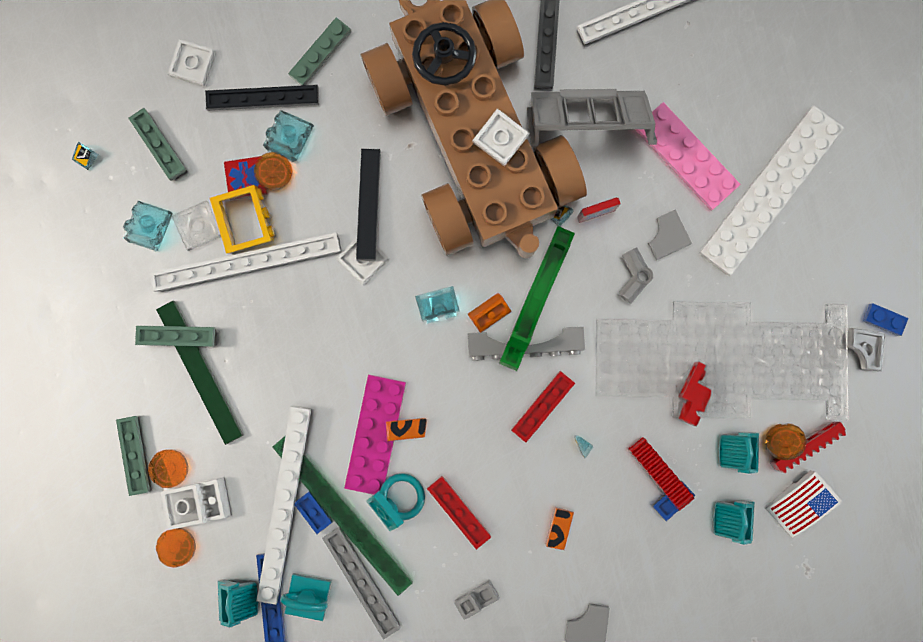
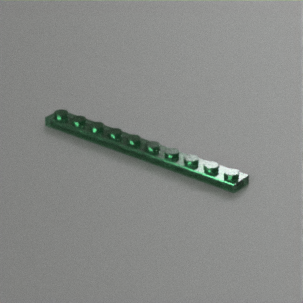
M285 436L272 447L281 458ZM304 453L299 480L397 596H399L413 584V581Z

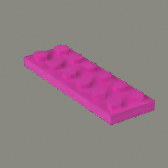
M368 375L344 489L373 495L381 490L383 483L386 481L394 441H387L386 422L399 419L406 382Z

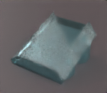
M280 110L279 114L274 118L273 126L265 132L266 140L263 146L268 152L276 153L291 160V162L297 161L314 125Z
M137 201L136 205L132 208L131 219L125 221L123 225L125 231L123 239L129 243L151 249L154 252L158 251L173 213Z

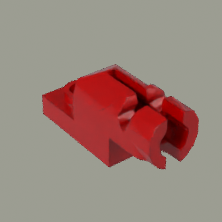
M694 362L678 396L687 401L683 403L679 419L696 427L701 419L696 411L704 412L711 398V389L698 383V381H702L706 373L704 370L706 365L701 362Z

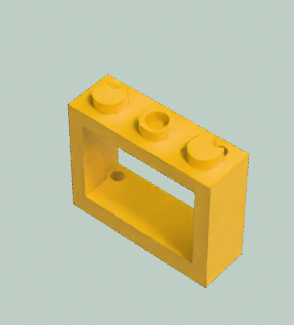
M255 185L210 197L226 254L274 241V229L272 225L269 226L267 218H270L267 207H263L262 204L264 199L261 188L258 189ZM251 194L263 237L235 245L222 201Z

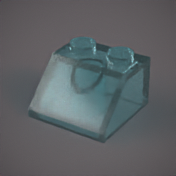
M453 286L415 296L423 322L427 321V324L437 322L439 317L445 316L446 319L457 316L456 313L459 312Z

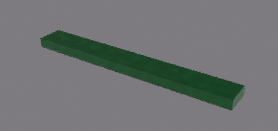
M171 301L156 309L164 326L188 327L175 301ZM175 346L224 444L227 445L244 436L199 347Z

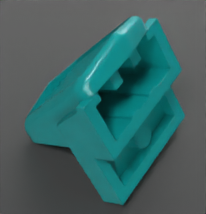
M759 433L722 434L719 442V465L723 468L738 469V472L758 473Z
M737 501L734 504L716 502L713 518L714 534L732 539V542L751 544L753 541L755 502Z
M228 580L217 581L219 621L222 626L231 628L241 624V621L258 614L256 582L239 584Z

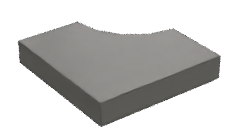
M676 209L657 218L659 224L658 233L648 243L656 260L692 244Z
M849 328L847 348L854 350L858 355L861 369L882 371L885 333Z
M589 604L587 612L581 618L567 622L565 641L605 642L610 608L608 606Z

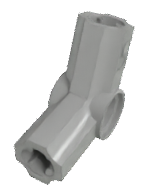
M637 247L622 255L632 277L618 294L630 304L653 279V272L646 265ZM640 272L646 273V281L639 279Z

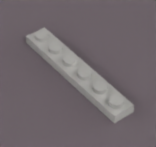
M338 527L322 538L383 640L401 628L341 528Z

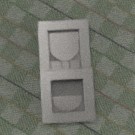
M488 581L455 601L454 604L465 620L480 612L482 608L496 602L500 597L492 583Z

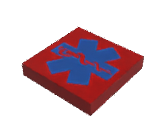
M261 156L224 162L228 192L255 185L258 189L261 188L263 195L267 194V187L262 185L256 176V166L262 159ZM246 194L243 196L232 198L230 200L251 197V194Z
M616 197L583 208L577 216L579 223L616 211L621 204L619 198Z

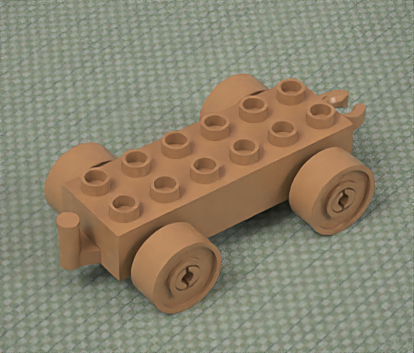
M399 0L400 9L404 17L390 22L389 25L392 40L401 59L396 61L388 43L361 53L360 56L386 116L413 105L407 85L412 83L462 200L457 201L452 188L447 183L421 194L424 206L445 254L448 256L474 244L468 224L473 223L483 247L506 238L518 250L521 257H532L539 247V239L533 235V226L554 218L558 208L586 197L587 189L579 162L570 144L562 135L543 142L539 146H534L533 151L528 139H526L505 167L472 142L497 109L521 126L497 72V69L524 58L521 36L509 6L505 0H487L473 6L471 13L466 0H427L422 6H416L410 0ZM441 22L457 24L465 29L474 40L477 52L475 65L469 75L460 82L447 86L432 84L424 79L415 68L412 58L414 42L421 31L432 24ZM439 31L441 37H447L453 41L454 49L468 51L467 44L461 36L450 31ZM431 35L425 39L420 52L421 61L426 70L435 58V42ZM453 58L451 62L441 64L434 75L439 77L454 76L464 68L467 61Z

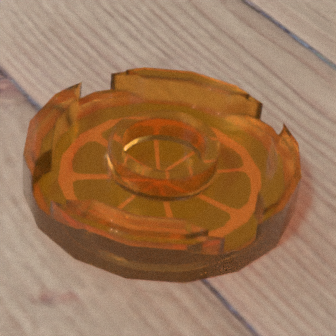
M276 152L265 153L255 163V179L265 189H282L291 180V163L285 156Z
M794 424L775 425L766 434L765 443L767 450L777 459H795L806 449L805 434Z
M166 449L154 455L149 463L148 473L151 480L160 487L172 488L180 485L185 480L188 474V463L181 452L174 449Z
M182 528L165 531L157 539L156 552L160 562L173 568L188 563L196 550L192 534Z

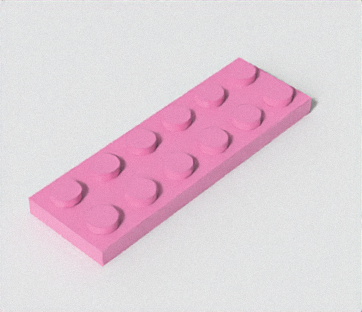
M663 102L652 112L655 121L654 132L657 145L650 146L712 211L741 184ZM635 129L648 143L645 130Z

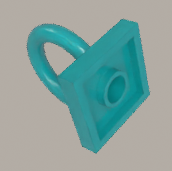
M403 473L395 474L389 477L383 483L381 490L372 495L366 502L386 528L392 531L404 523L403 520L412 519L420 513L425 502V492L423 486L415 477ZM396 482H408L417 492V503L408 512H398L396 504L390 498H387L389 488Z
M293 573L289 593L283 594L280 598L281 603L286 606L284 614L323 621L328 607L327 601L331 581Z

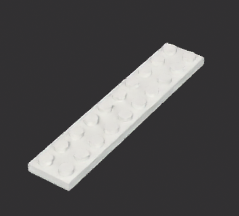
M813 105L699 254L726 275L731 276L844 127Z

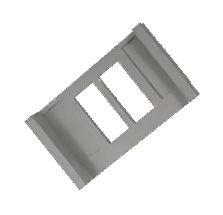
M560 90V92H531V107H527L531 146H539V131L644 129L648 144L657 145L654 132L655 121L645 91ZM586 101L590 121L569 122L566 102ZM593 101H613L618 121H597Z

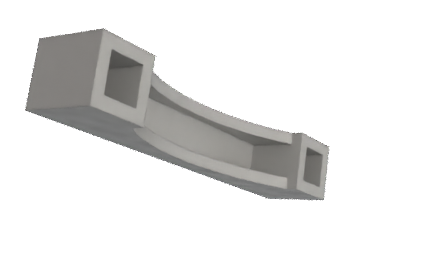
M584 327L563 328V333L543 343L529 345L525 354H530L531 357H542V353H550V356H560L561 352L569 351V355H578L580 351L585 350ZM487 332L468 333L469 357H473V361L485 360L484 356H492V359H501L507 344L488 337Z

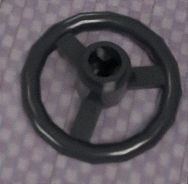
M447 22L432 24L421 31L414 42L412 51L414 66L419 74L432 84L443 86L456 84L467 77L475 65L477 55L474 40L469 33L457 24ZM439 31H450L461 36L467 44L468 51L454 49L453 41L447 37H441ZM431 35L435 42V58L426 70L422 64L420 52L425 39ZM453 58L467 61L464 68L454 76L439 77L434 75L441 64H447Z

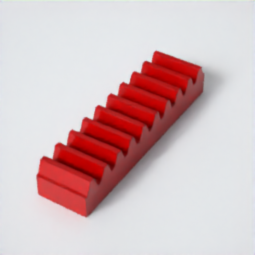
M559 371L513 426L511 431L524 442H527L570 391L575 382Z
M834 421L805 439L804 448L800 454L788 459L776 457L770 461V464L775 470L787 473L786 468L793 469V464H800L799 460L806 461V456L812 457L813 452H820L819 448L825 449L826 444H833L832 440H839V436H846V429L841 422Z
M644 437L628 449L679 511L695 499L693 494L689 492L688 488L684 486L682 481L678 479L677 475L673 473Z
M443 476L427 488L476 550L491 538L490 533Z

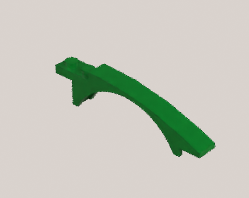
M557 226L499 364L515 371L518 370L525 351L531 342L545 302L575 235L574 232Z

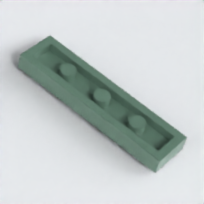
M336 17L290 70L289 76L300 85H306L349 35L351 29Z
M142 108L128 118L170 181L187 171L145 108Z
M136 326L135 345L214 347V327Z
M132 416L117 419L116 424L128 494L132 496L150 492L138 417Z

